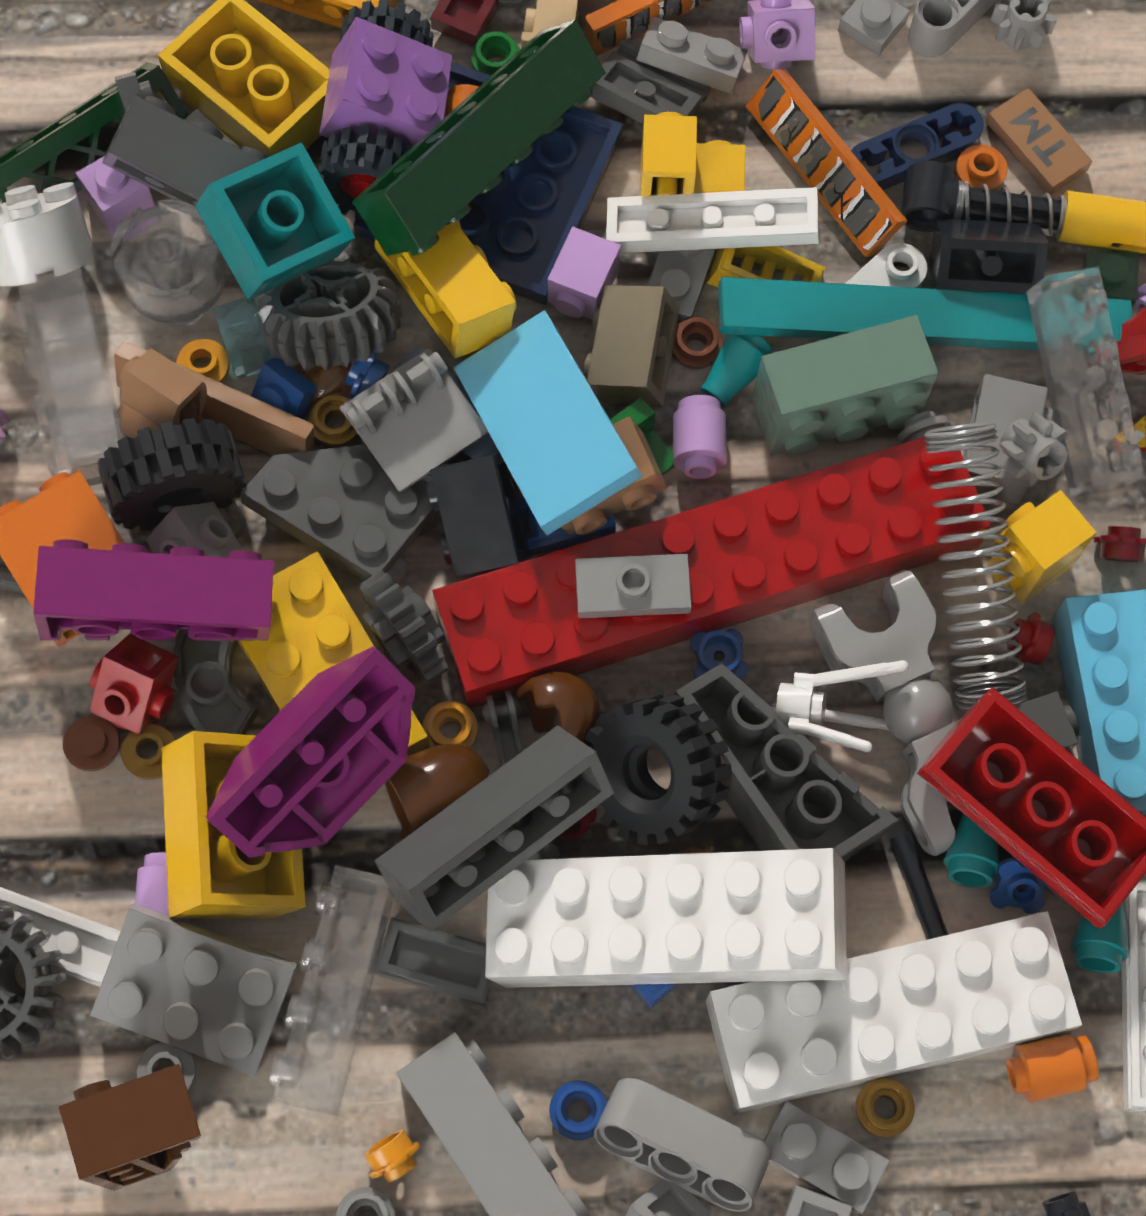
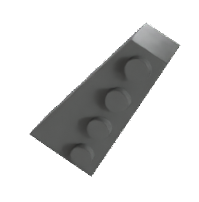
M722 663L675 691L674 695L684 697L683 706L695 703L704 709L699 717L701 722L713 719L719 727L718 730L712 733V736L716 743L723 740L726 741L729 752L720 755L721 764H731L732 770L731 777L721 780L722 785L730 788L725 800L760 851L833 848L843 861L846 862L881 839L898 821L886 808L882 806L879 809L859 791L861 786L844 771L840 774L815 752L817 747L801 733L797 736L775 717L777 712Z

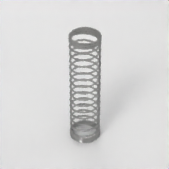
M973 423L929 430L923 435L926 437L924 442L927 443L925 446L927 450L925 452L928 454L968 450L992 452L965 461L932 465L928 468L930 472L960 468L995 469L993 472L958 481L933 483L930 486L931 489L957 486L997 487L995 490L971 497L935 501L932 504L934 507L973 503L1000 505L989 511L968 516L940 518L934 522L936 525H948L967 521L1002 523L988 530L976 533L945 535L938 537L936 540L938 543H950L969 539H997L1004 541L999 545L978 551L945 553L938 557L941 561L977 556L1006 558L1005 561L992 566L950 570L940 575L945 579L985 573L1008 576L1005 580L994 584L946 589L942 593L945 596H961L985 591H998L1010 594L1007 598L991 603L960 604L949 606L945 609L947 614L970 613L990 608L1012 611L1010 615L997 620L958 622L950 624L946 628L952 632L971 631L992 626H1004L1014 629L1013 632L998 638H970L950 643L949 647L951 649L978 648L997 643L1016 646V649L1003 655L966 656L956 658L950 663L955 667L979 666L998 661H1009L1018 664L1015 669L1004 673L980 672L956 676L953 682L963 686L957 688L954 693L956 695L955 700L957 701L955 705L962 710H969L991 687L997 690L1014 706L1025 702L1027 699L1026 680L1019 675H1015L1023 668L1024 663L1013 657L1020 652L1022 645L1014 640H1010L1019 633L1020 628L1013 623L1007 622L1018 613L1017 609L1006 605V603L1014 599L1016 593L1009 588L1002 587L1011 582L1014 575L1007 570L1000 569L1008 565L1012 557L1006 553L997 552L1006 547L1010 539L1003 535L993 534L1004 529L1008 522L1001 517L991 516L1002 511L1006 504L998 499L989 498L1000 493L1004 486L998 482L984 481L998 475L1002 468L995 464L981 463L996 457L1000 451L996 447L983 445L995 442L998 438L995 435L997 433V430H995L997 425L994 423ZM1010 678V679H1014V680H999V679Z

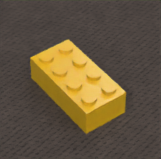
M318 551L273 575L271 624L268 641H238L278 712L318 673L374 646ZM412 709L407 755L430 747L428 736Z

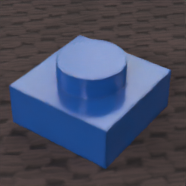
M271 358L263 363L251 397L304 420L317 386L292 367L286 366L285 362L281 359Z

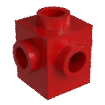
M132 634L127 635L103 656L93 671L90 687L94 688L95 691L90 712L109 720L118 728L140 734L155 718L162 720L169 712L176 696V690L171 688V683L179 656Z

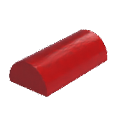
M993 687L984 693L962 716L917 772L921 778L1096 928L1106 926L1146 874V817Z

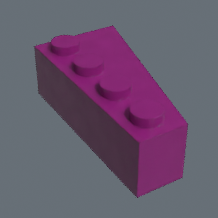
M56 540L53 542V547L39 546L33 615L40 640H60L61 630H73L76 633L84 634L86 640H110V636L118 634L119 630H130L132 635L146 641H165V639L176 637L177 630H188V637L193 640L268 641L271 624L274 560H262L261 554L244 550L231 551L227 557L204 556L205 552L203 550L193 547H175L170 549V554L147 553L146 547L132 543L112 545V550L88 549L87 543L78 540Z

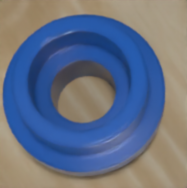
M576 1080L565 1083L554 1093L550 1102L549 1113L554 1128L562 1136L570 1140L582 1141L592 1138L594 1136V1129L607 1104L606 1098L598 1087L587 1081ZM581 1100L589 1106L590 1115L586 1120L575 1122L570 1119L567 1114V1108L573 1101Z

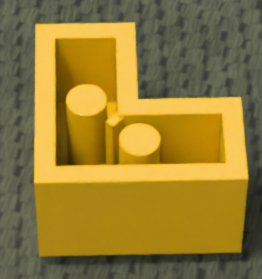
M677 112L644 115L639 196L745 191L746 145H735L724 140L697 143V116H683Z

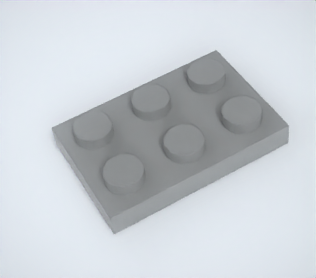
M133 903L126 915L90 1016L255 1076L298 963L185 921L169 918L166 914Z

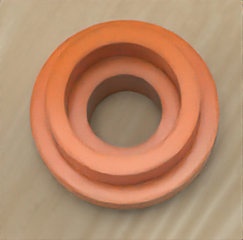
M974 145L968 147L960 154L955 171L959 180L967 181L971 187L979 188L981 185L986 184L989 190L995 191L1004 183L1008 166L1006 159L997 149L987 145ZM974 164L985 165L990 170L980 171Z

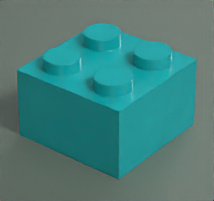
M302 142L210 183L195 205L247 300L337 258L355 238Z

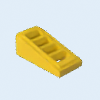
M779 246L721 248L716 251L706 283L718 288L721 277L771 280L775 268L782 270L780 280L793 281L796 274L803 276L802 281L821 282L826 267ZM734 256L742 258L739 267L731 264ZM754 262L762 264L759 276L751 273Z

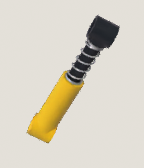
M936 161L916 162L906 169L901 213L907 220L904 225L913 230L933 232L935 218L970 220L972 218L993 222L1039 224L1042 229H1049L1050 235L1055 230L1056 241L1146 254V201L1066 190L1064 195H1061L1057 200L1052 199L1047 192L1041 197L1031 196L1028 190H1024L1021 194L1010 193L1007 187H1003L1000 191L989 190L986 184L981 185L979 188H973L967 181H960L952 167Z

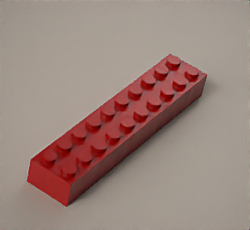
M922 437L432 590L435 611L441 629L445 634V641L467 707L472 709L485 705L486 695L489 694L492 695L493 702L504 699L505 691L511 690L512 696L516 695L522 683L541 672L557 670L579 675L690 640L698 632L708 634L715 630H721L882 579L903 569L910 570L938 561V557L941 554L970 551L979 548L983 539H969L950 543H938L936 541L940 536L976 533L988 530L991 527L989 521H967L948 525H936L934 523L936 519L968 516L985 512L982 503L959 504L946 507L932 506L935 501L978 495L975 486H957L944 489L930 488L933 483L971 478L967 468L933 472L928 470L929 466L964 461L961 452L948 451L928 454L925 452L927 450L925 447L927 443L924 442L926 437ZM688 554L691 595L690 613L578 618L575 559Z

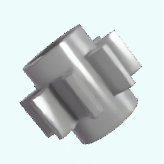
M1003 0L1002 4H996L991 17L992 22L1000 24L995 39L997 41L1003 40L1014 49V52L1028 48L1031 45L1037 50L1040 49L1045 34H1052L1057 21L1056 16L1047 14L1052 0Z
M1033 413L1030 420L1018 419L1006 428L1001 437L999 447L1007 457L1001 462L1000 466L1016 479L1021 478L1030 486L1036 483L1037 478L1040 480L1053 478L1062 470L1067 460L1068 451L1060 443L1068 434L1067 431L1052 420L1048 421L1038 413Z

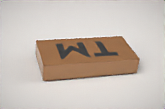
M1026 88L988 114L986 123L1043 190L1050 195L1089 169L1092 160L1029 88Z

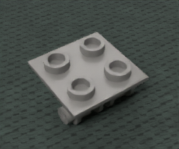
M430 348L340 407L399 493L428 475L430 469L440 467L489 434L481 418L447 373L448 368L437 352L433 353Z

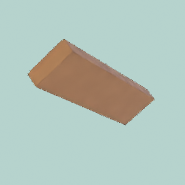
M123 341L114 353L118 387L121 388L119 375L125 364L134 356L141 357L147 350L129 342ZM177 364L206 384L207 397L201 413L204 420H214L215 425L223 423L227 426L228 431L231 430L233 438L270 455L314 450L315 425Z

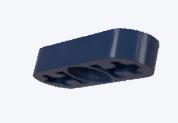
M956 103L854 146L851 151L860 163L866 161L870 167L879 164L876 175H872L868 169L866 170L881 189L885 190L904 182L906 169L916 162L936 161L947 164L958 159L965 149L978 145L983 132L984 121L981 114L974 107L968 104ZM955 123L959 129L967 127V135L963 137L959 131L948 134L951 124ZM943 137L941 146H939V140H938V139H940V138ZM909 139L921 141L926 146L928 154L919 159L910 158L901 151L900 144ZM888 150L890 159L885 161V157Z

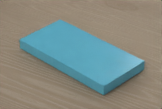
M545 310L453 367L538 524L546 535H549L643 477Z

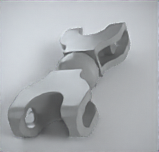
M903 569L891 574L884 585L883 598L891 620L887 630L869 633L858 629L847 617L842 607L836 604H825L812 610L811 628L831 671L901 660L908 663V669L903 672L852 681L860 682L868 687L876 702L884 700L883 714L887 728L898 740L909 744L902 751L909 767L908 779L902 788L900 808L923 850L928 854L937 856L946 852L955 840L956 831L949 815L948 800L921 778L917 772L958 721L952 723L954 709L950 694L939 682L929 678V675L935 670L928 655V644L935 632L936 612L916 576L911 571Z

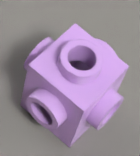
M810 0L747 1L748 16L740 17L739 38L741 48H748L754 63H761V67L766 69H785L791 67L792 61L815 59V7Z

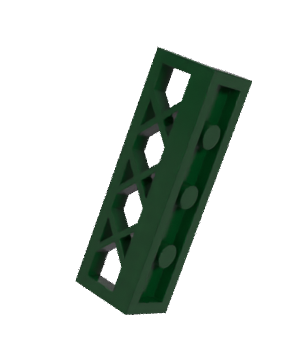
M146 62L134 70L138 83L149 80L153 94L160 91L166 102L175 109V116L183 120L189 116L159 65ZM116 82L0 155L1 203L7 202L4 195L8 191L6 188L23 177L43 180L41 193H43L44 189L50 187L52 183L72 182L77 193L82 190L77 177L73 180H67L53 176L57 155L67 149L85 152L83 168L94 162L95 155L102 157L106 155L107 151L96 149L100 129L110 121L121 123L122 117L118 116L125 112ZM90 135L87 147L76 144ZM47 162L45 174L32 172Z

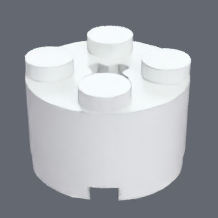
M66 182L53 185L44 189L43 193H37L35 185L18 187L4 193L7 202L0 204V286H19L38 282L37 274L52 270L55 277L74 271L93 260L92 242L74 183Z

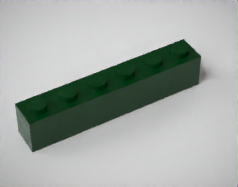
M576 19L541 30L352 201L387 256L409 251L411 255L415 256L433 247L439 241L438 231L445 225L452 224L467 215L472 209L469 202L473 198L496 187L503 180L501 172L507 166L514 165L528 157L534 150L531 144L538 137L545 136L562 125L564 120L561 115L568 109L584 103L593 95L591 87L606 72Z

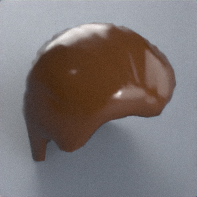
M555 670L538 673L521 684L516 695L527 703L535 732L540 734L543 732L548 733L558 725L591 747L592 743L585 740L590 729L600 726L596 720L601 716V708L598 697L589 683L574 674Z

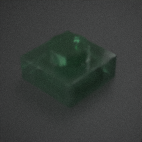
M1087 247L1083 255L1081 297L1131 300L1133 308L1137 301L1139 253Z

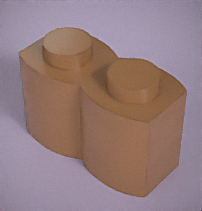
M151 347L141 357L134 356L125 364L119 375L122 402L118 410V415L121 417L120 430L124 436L135 438L138 436V430L147 427L151 431L161 428L160 423L172 421L174 426L181 425L184 419H195L196 424H200L204 420L201 415L207 397V387L204 382Z

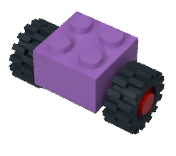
M370 0L362 3L361 10L357 6L351 8L349 16L345 15L343 19L340 41L332 54L319 135L329 138V141L325 140L322 145L318 172L336 204H339L338 208L341 213L346 215L349 210L355 211V218L357 219L363 218L352 201L440 123L445 115L452 55L432 47L434 37L433 31H430L431 25L428 20L420 21L421 13L416 9H413L409 14L406 13V4L397 2L396 8L388 7V0H379L378 7H374Z

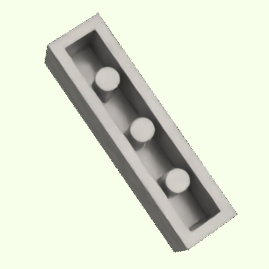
M454 1032L396 1072L489 1216H591L574 1189L571 1187L562 1193L549 1174L558 1166L540 1138L537 1137L530 1143L527 1141L516 1124L525 1116L509 1091L504 1088L496 1093L484 1076V1073L490 1070L492 1066L474 1039L463 1044L456 1032Z

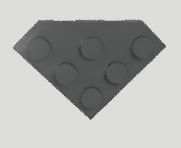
M365 444L273 455L241 491V504L363 581L381 570L385 574L388 573L436 514L428 496V482L432 480L431 473L399 493ZM453 457L440 467L463 461Z

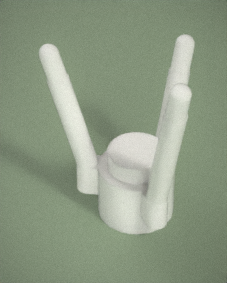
M901 660L817 674L795 672L794 684L780 683L776 704V717L795 734L801 733L802 735H809L844 747L870 752L872 744L869 741L819 725H823L824 722L890 731L886 726L885 719L826 710V692L816 691L815 686L903 672L908 669L909 665L906 661Z

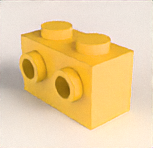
M1061 490L1037 507L1032 502L1024 504L1006 519L1008 528L999 535L1010 539V542L1006 547L997 552H1003L1012 557L1011 562L1000 569L1007 570L1014 577L1011 582L1002 587L1013 590L1016 593L1015 597L1021 604H1024L1071 570L1097 533ZM994 540L997 545L1004 542L1003 540ZM992 556L988 564L992 566L1005 561L1006 558ZM992 574L996 583L1008 578L1005 575Z

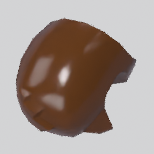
M444 744L426 747L407 755L406 762L384 783L401 826V841L488 777L490 769L474 749L464 744Z

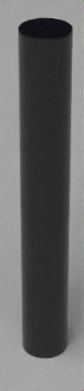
M911 832L891 838L892 848L926 940L949 935Z

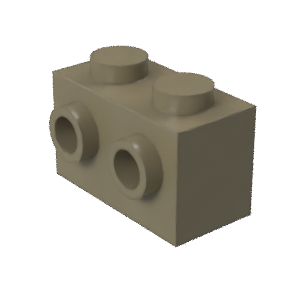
M604 285L601 304H598L593 312L595 338L592 353L586 356L584 362V376L595 395L604 404L631 405L642 397L649 406H663L680 307L664 286Z

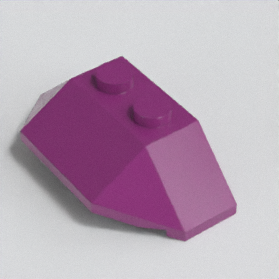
M374 646L318 673L235 757L206 815L207 820L249 858L262 856L268 852L291 851L325 845L406 762L411 728V709L416 687Z

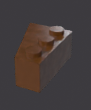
M180 1064L111 1087L109 1080L83 1086L73 1092L75 1101L59 1106L79 1180L113 1191L171 1171L182 1158L181 1152L188 1151L192 1147L190 1142L201 1137Z

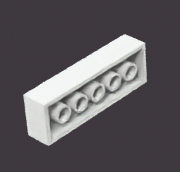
M833 848L526 860L488 889L485 978L506 988L847 980L845 862Z
M1048 911L848 958L847 980L747 982L710 991L706 999L734 1115L784 1103L785 1101L789 1102L867 1083L878 1078H888L1011 1048L1017 1044L1068 1033L1082 1026Z

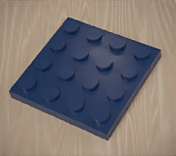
M451 62L448 91L460 84H470L479 87L490 75ZM578 107L568 109L561 115L564 122L556 130L545 136L538 137L531 144L534 150L528 157L514 165L507 166L501 172L503 180L496 187L473 198L469 202L472 209L459 220L462 231L473 245H478L483 250L489 267L501 282H506L514 294L544 305L548 301L547 279L572 226L578 229L581 228L623 134L622 123ZM356 218L353 223L355 234L375 241V237L365 221Z

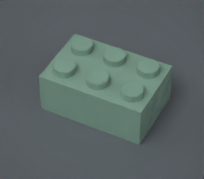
M915 315L761 356L752 401L771 456L787 452L789 456H797L813 450L818 443L835 438L839 442H849L864 436L869 429L887 424L891 429L904 427V423L909 418L923 412L939 372L919 318Z

